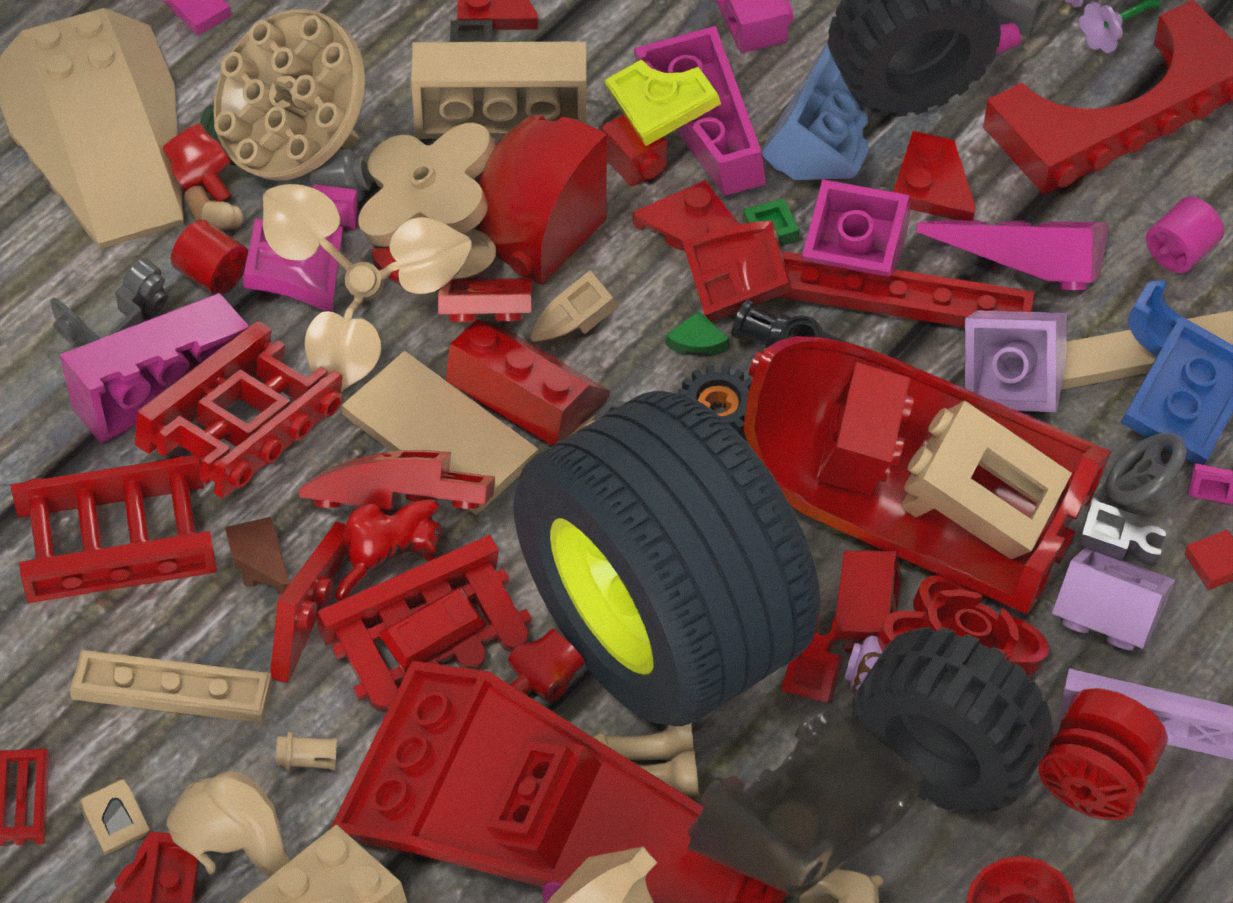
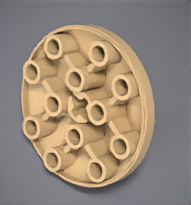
M292 9L276 13L254 23L233 50L223 58L221 63L222 71L217 82L214 97V128L224 151L240 168L264 179H294L322 166L340 147L351 149L360 139L353 130V127L360 113L364 96L365 72L363 59L351 34L332 18L320 12L307 9Z

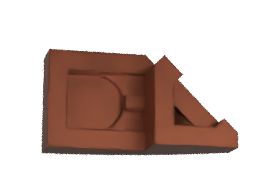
M266 517L225 527L235 568L241 569L244 585L254 588L257 584L265 583L275 586L277 594L282 595L289 585V580L272 518Z

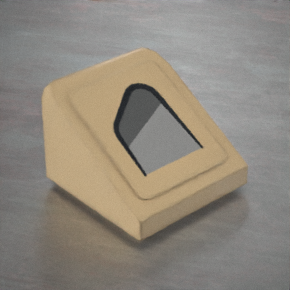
M124 779L80 800L84 819L105 856L150 833L140 808Z

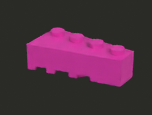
M218 293L60 354L72 410L98 441L104 444L136 425L138 410L250 326L224 297Z

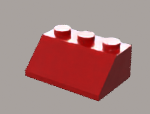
M477 318L450 343L446 382L552 446L570 436L610 394V390L499 324Z

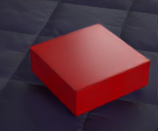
M1229 530L1222 531L1186 546L1185 556L1207 590L1233 581V536Z

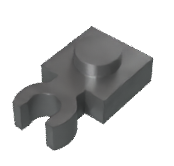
M1092 499L1085 515L1077 545L1121 561L1126 552H1130L1141 563L1154 566L1162 550L1149 544L1160 547L1166 536V531L1152 525L1142 528L1134 525L1137 515Z

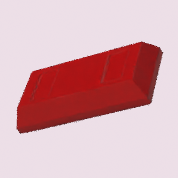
M459 586L382 630L378 635L405 673L412 661L423 662L486 626V623Z

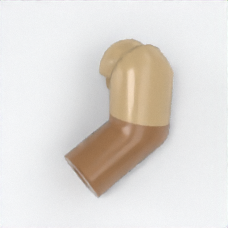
M201 186L191 187L184 195L195 221L205 219L221 231L237 229L243 221V213L238 206H231L227 202L210 201L205 189Z

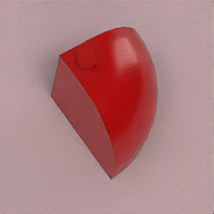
M536 115L523 119L495 146L478 180V184L487 198L488 210L483 220L477 225V229L485 233L494 242L496 256L509 265L518 275L532 278L533 281L543 285L607 220V134L568 117L562 116L555 122L546 120L544 115Z

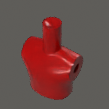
M200 123L187 128L163 146L162 149L172 166V172L185 191L191 187L203 184L214 201L227 202L231 199L232 195L218 176V173L232 161L220 143L213 139Z
M551 628L543 637L534 642L520 644L511 652L508 664L518 677L510 685L526 695L533 690L548 702H553L565 693L570 680L585 664V660L560 633Z

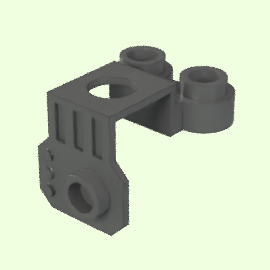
M148 258L141 259L129 270L123 280V285L115 292L118 310L126 318L109 335L125 330L129 326L132 327L143 323V314L146 313L149 317H152L165 305L167 296L163 293L164 287H162L165 279L161 276V269ZM52 298L50 300L56 320L53 326L63 338L70 343L77 340L83 345L101 339L84 324L78 315L59 299Z

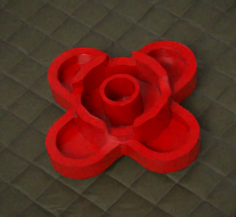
M941 575L925 578L913 599L915 611H896L889 614L885 618L877 637L883 652L887 644L892 642L894 637L907 631L931 627L934 632L941 628L955 630L956 635L963 637L968 634L980 639L979 643L990 649L992 646L1004 653L1003 657L1011 664L1017 663L1025 670L1026 676L1033 675L1040 670L1048 654L1049 647L1043 634L1034 626L1023 620L1013 618L1004 608L998 614L992 608L981 603L983 595Z

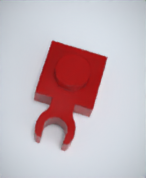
M833 618L832 628L826 635H820L816 625L814 637L810 645L798 658L788 663L781 691L832 704L843 657L830 653L833 643L841 635V621Z

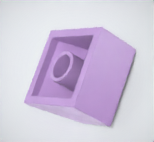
M977 310L965 318V389L1016 411L1056 412L1058 410L1066 363L1067 313Z
M1084 548L1070 562L1052 614L1062 617L1061 623L1072 630L1089 633V630L1093 629L1108 635L1107 641L1116 647L1131 651L1134 650L1135 646L1143 649L1151 639L1175 580L1124 560L1121 561Z

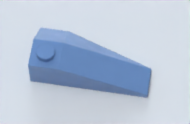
M828 41L776 123L761 151L762 157L768 160L773 168L784 172L793 180L854 178L858 174L869 151L868 140L863 138V128L867 124V113L862 112V106L857 103L855 97L850 93L829 51Z

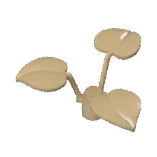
M286 184L270 188L263 195V230L265 238L273 251L287 260L301 261L312 257L318 250L319 245H321L347 270L345 285L348 291L354 295V299L346 309L344 317L330 311L322 312L310 323L305 336V353L312 373L319 367L326 369L328 374L333 370L343 375L341 392H343L346 388L367 376L377 364L381 354V339L375 327L365 319H352L353 314L363 304V301L377 298L383 291L384 279H387L396 270H399L401 286L410 293L428 294L439 290L448 284L464 266L471 250L472 241L468 236L438 220L418 217L401 224L390 240V252L396 262L390 263L382 270H378L368 262L352 264L326 239L340 225L338 209L327 195L314 188L297 184Z

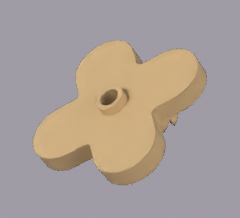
M463 123L449 129L429 146L411 135H397L381 142L372 151L368 159V170L381 190L365 203L358 218L359 226L368 241L376 246L388 247L397 228L405 221L418 217L438 220L460 233H465L476 227L483 220L488 210L487 198L475 180L483 172L495 148V143L488 130L478 123Z

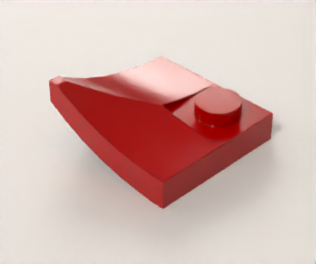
M772 220L730 226L682 241L704 314L710 322L739 312L742 304L747 299L757 305L793 291L782 255L777 230Z

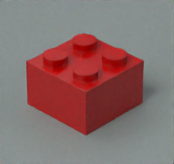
M855 363L835 398L817 481L869 496L879 481H887L891 466L898 464L904 445V438L897 437L901 423L906 424L913 405V396L907 395L909 377L861 363Z

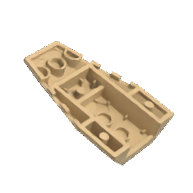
M102 8L22 30L0 55L1 112L11 138L18 146L21 145L34 167L42 171L49 180L50 187L59 198L62 197L68 204L71 214L98 248H106L184 225L182 186L174 176L170 161L162 149L167 142L178 135L175 85L150 25Z

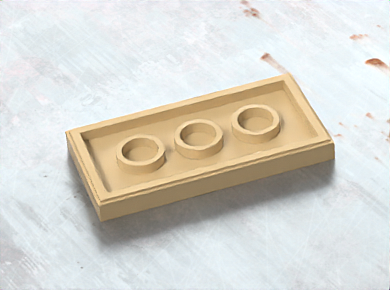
M403 351L341 405L343 416L391 452L400 450L451 452L450 470L496 476L494 495L485 505L480 504L477 509H468L475 515L520 476L524 466L534 456L539 454L537 447L406 351Z

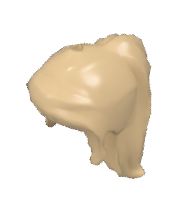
M227 771L218 774L215 778H205L197 783L190 784L178 798L176 805L171 809L167 817L166 825L169 828L173 842L195 856L204 864L209 874L215 872L216 866L206 855V851L227 853L243 849L252 864L269 877L292 860L287 856L283 846L281 830L273 803L257 782L242 773Z

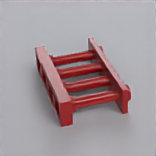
M196 455L172 456L166 460L47 479L33 478L26 482L10 484L18 518L31 517L35 559L19 562L20 576L27 602L34 603L217 573L210 531L196 533L190 491L204 489V483L200 480L201 466L199 457ZM171 494L177 536L149 541L143 498ZM125 501L130 544L102 548L96 506ZM78 509L83 551L54 556L49 513Z

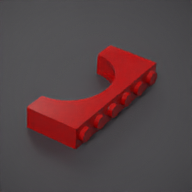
M1190 0L1159 15L1154 46L1159 50L1165 61L1167 73L1146 94L1130 102L1112 107L1075 108L1049 101L1034 93L1025 84L1020 83L987 99L983 128L1043 195L1059 187L1065 188L1071 185L1077 178L1093 170H1101L1109 165L1111 161L1129 152L1135 153L1147 143L1163 135H1171L1186 123L1196 118H1205L1214 109L1233 101V39L1194 0Z

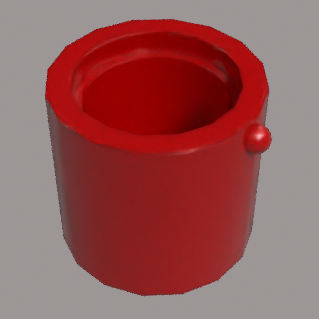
M203 219L191 223L183 230L173 246L170 260L171 265L185 277H188L213 295L218 293L224 295L234 288L244 275L249 250Z

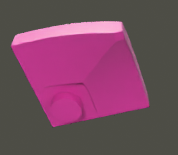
M255 219L244 270V288L285 295L311 304L325 312H333L339 262L321 245H319L316 253L306 260H287L279 256L269 246L265 238L263 220ZM339 226L332 235L326 238L340 253L343 242V226Z

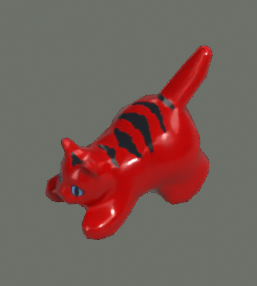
M422 500L403 506L392 516L384 514L378 505L372 504L363 505L354 510L348 517L345 524L346 529L343 533L348 560L353 569L339 583L335 594L338 601L346 599L350 592L370 571L378 569L405 551L418 552L422 554L427 562L433 560V554L437 552L436 547L442 532L440 523L432 520V515L438 510L437 501Z

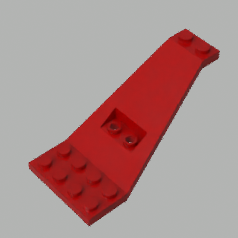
M418 661L411 662L331 826L332 828L337 824L353 840L360 844L419 854L543 888L549 882L563 884L588 857L644 847L657 862L645 875L646 886L653 903H783L803 856L795 844L751 837L491 672Z

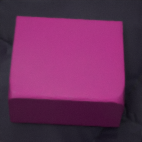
M1195 463L1191 472L1188 496L1233 505V471Z

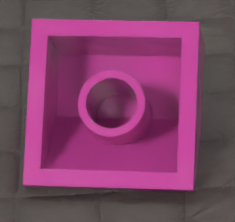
M822 179L802 253V260L890 277L901 258L910 222L909 195Z

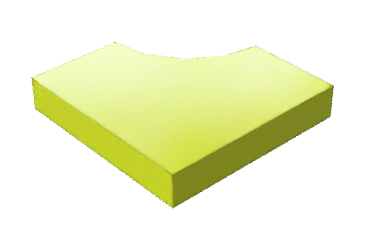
M639 60L604 80L608 92L645 146L721 105L719 95L699 67L682 73H664L651 69L644 61Z

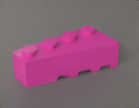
M716 26L633 48L636 62L642 60L651 69L664 73H682L699 67L719 95L721 105L676 129V132L722 194L727 196L766 185L762 152Z

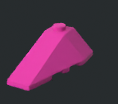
M925 220L917 223L916 232L1040 279L1060 281L1059 289L1085 290L1087 282H1093L1100 278L1109 222L1050 221V223H1039V226H1031V223L1025 221L995 222V225H987V221Z

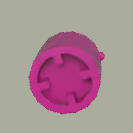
M1189 196L1182 198L1147 231L1145 239L1151 255L1161 266L1178 274L1186 273L1223 239L1224 226L1218 213L1202 199Z

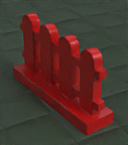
M491 535L317 611V630L325 646L338 641V643L332 645L334 656L337 660L346 656L360 683L353 687V692L358 701L368 698L374 709L382 712L388 711L398 690L396 684L402 682L406 674L400 666L392 670L387 669L374 644L382 640L378 633L465 583L467 585L461 588L469 600L475 598L489 626L475 631L423 662L440 665L454 658L457 665L461 668L479 670L485 661L484 644L497 639L504 650L512 652L518 645L527 643L528 630L526 625L531 623L532 618L527 609L520 612L517 611L503 585L509 583V576L505 569L495 571L497 569L499 549ZM424 602L423 605H420L412 610L409 609ZM381 621L380 624H378V625H376V626H374V627H371V628H369V629H366L367 627H369V626H371V625H374V624H376V623H378V622Z

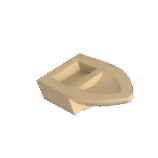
M590 270L559 294L544 309L534 325L530 339L533 342L553 340L567 335L577 328H580L585 334L616 310L619 305Z

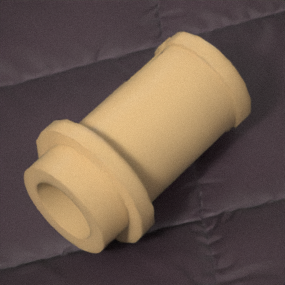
M288 732L287 737L278 736L276 766H285V771H291V767L335 770L337 738L293 737V732Z

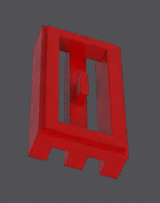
M47 748L0 750V846H5V841H14L15 845H25L26 840H34L35 844H45L50 763ZM30 761H36L33 826H26ZM10 762H18L15 827H6Z

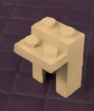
M966 401L948 410L946 408L941 409L929 426V432L933 434L932 437L929 439L926 447L923 446L916 452L908 465V471L912 474L904 486V490L908 494L901 508L914 517L935 508L1009 559H1014L1031 552L1072 473ZM977 465H980L1035 502L1037 505L1031 517H1027L972 480L971 477Z

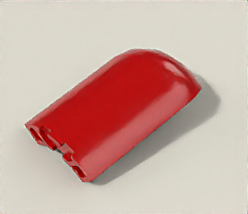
M796 336L780 340L766 348L764 352L758 351L749 368L748 375L753 380L748 392L744 421L746 440L769 470L792 507L806 516L882 550L896 551V555L900 558L1026 614L1032 609L1046 589L1054 562L1060 564L1075 536V531L1068 527L1072 519H1077L1083 505L1089 507L1112 452L895 358L851 343L828 338ZM856 362L909 377L907 395L913 396V405L906 424L901 423L897 437L904 438L899 462L896 466H891L887 481H879L870 496L816 480L835 398ZM963 401L968 402L1072 473L1031 552L1014 559H1009L935 508L917 517L901 508L908 494L904 490V486L912 474L908 471V465L916 452L921 447H926L933 435L929 432V426L943 408L948 410ZM977 465L971 477L972 480L1027 517H1031L1037 505L1035 502L980 465Z

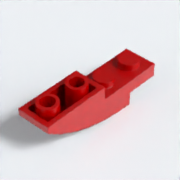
M400 450L356 458L334 466L311 478L300 487L299 497L313 499V505L323 508H337L341 506V503L358 505V508L368 504L378 505L384 514L386 510H391L401 500V493L406 494L405 498L413 502L440 498L452 500L451 505L457 508L477 509L480 504L485 505L494 495L496 476L450 470L451 452Z

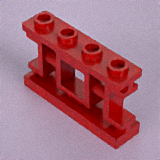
M257 321L137 411L135 446L148 454L157 449V453L163 457L178 445L182 446L202 459L200 480L206 484L214 481V494L223 499L236 488L244 487L252 475L263 466L274 463L282 451L293 442L304 439L311 428L323 418L331 417L336 413L343 398L341 394L343 375L335 370L328 374L326 369L319 367L306 378L283 364L285 344L279 340L274 344L270 343L272 329ZM256 372V376L265 381V383H261L251 375ZM283 392L295 401L290 404V400L282 396L281 393ZM239 398L262 412L248 424L225 410ZM197 418L196 422L206 427V429L202 430L191 422ZM225 439L236 446V448L230 452V447L222 443L221 440Z

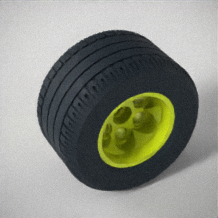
M652 391L638 395L600 419L578 430L576 433L540 452L524 466L514 494L513 510L519 543L534 583L560 631L584 658V665L614 698L639 717L651 722L671 726H685L697 722L713 710L798 658L810 645L820 613V588L814 561L801 526L782 490L758 455L728 422L703 403L693 398L667 391Z

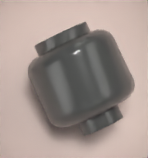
M343 148L339 149L322 166L303 175L304 186L313 188V184L357 190V200L360 203L365 196V191L371 188V177L365 158L357 156L351 149Z

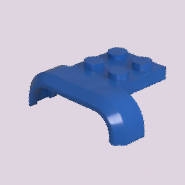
M1165 281L1147 282L1129 314V327L1135 339L1142 347L1156 356V359L1120 423L1147 438L1160 433L1176 434L1186 444L1187 454L1185 460L1194 465L1195 463L1204 465L1233 413V345L1174 312L1164 298V290L1167 286ZM1164 447L1173 452L1171 447Z

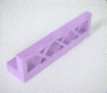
M1069 669L1058 719H1062L1073 696L1083 689L1102 688L1116 691L1137 700L1157 716L1165 727L1168 745L1233 760V706Z

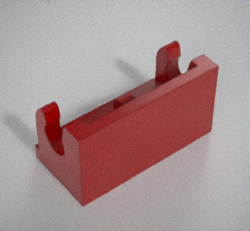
M844 551L835 619L842 623V632L839 639L849 640L844 642V651L847 653H852L855 643L862 645L867 637H878L885 618L889 614L898 611L902 577L896 551Z

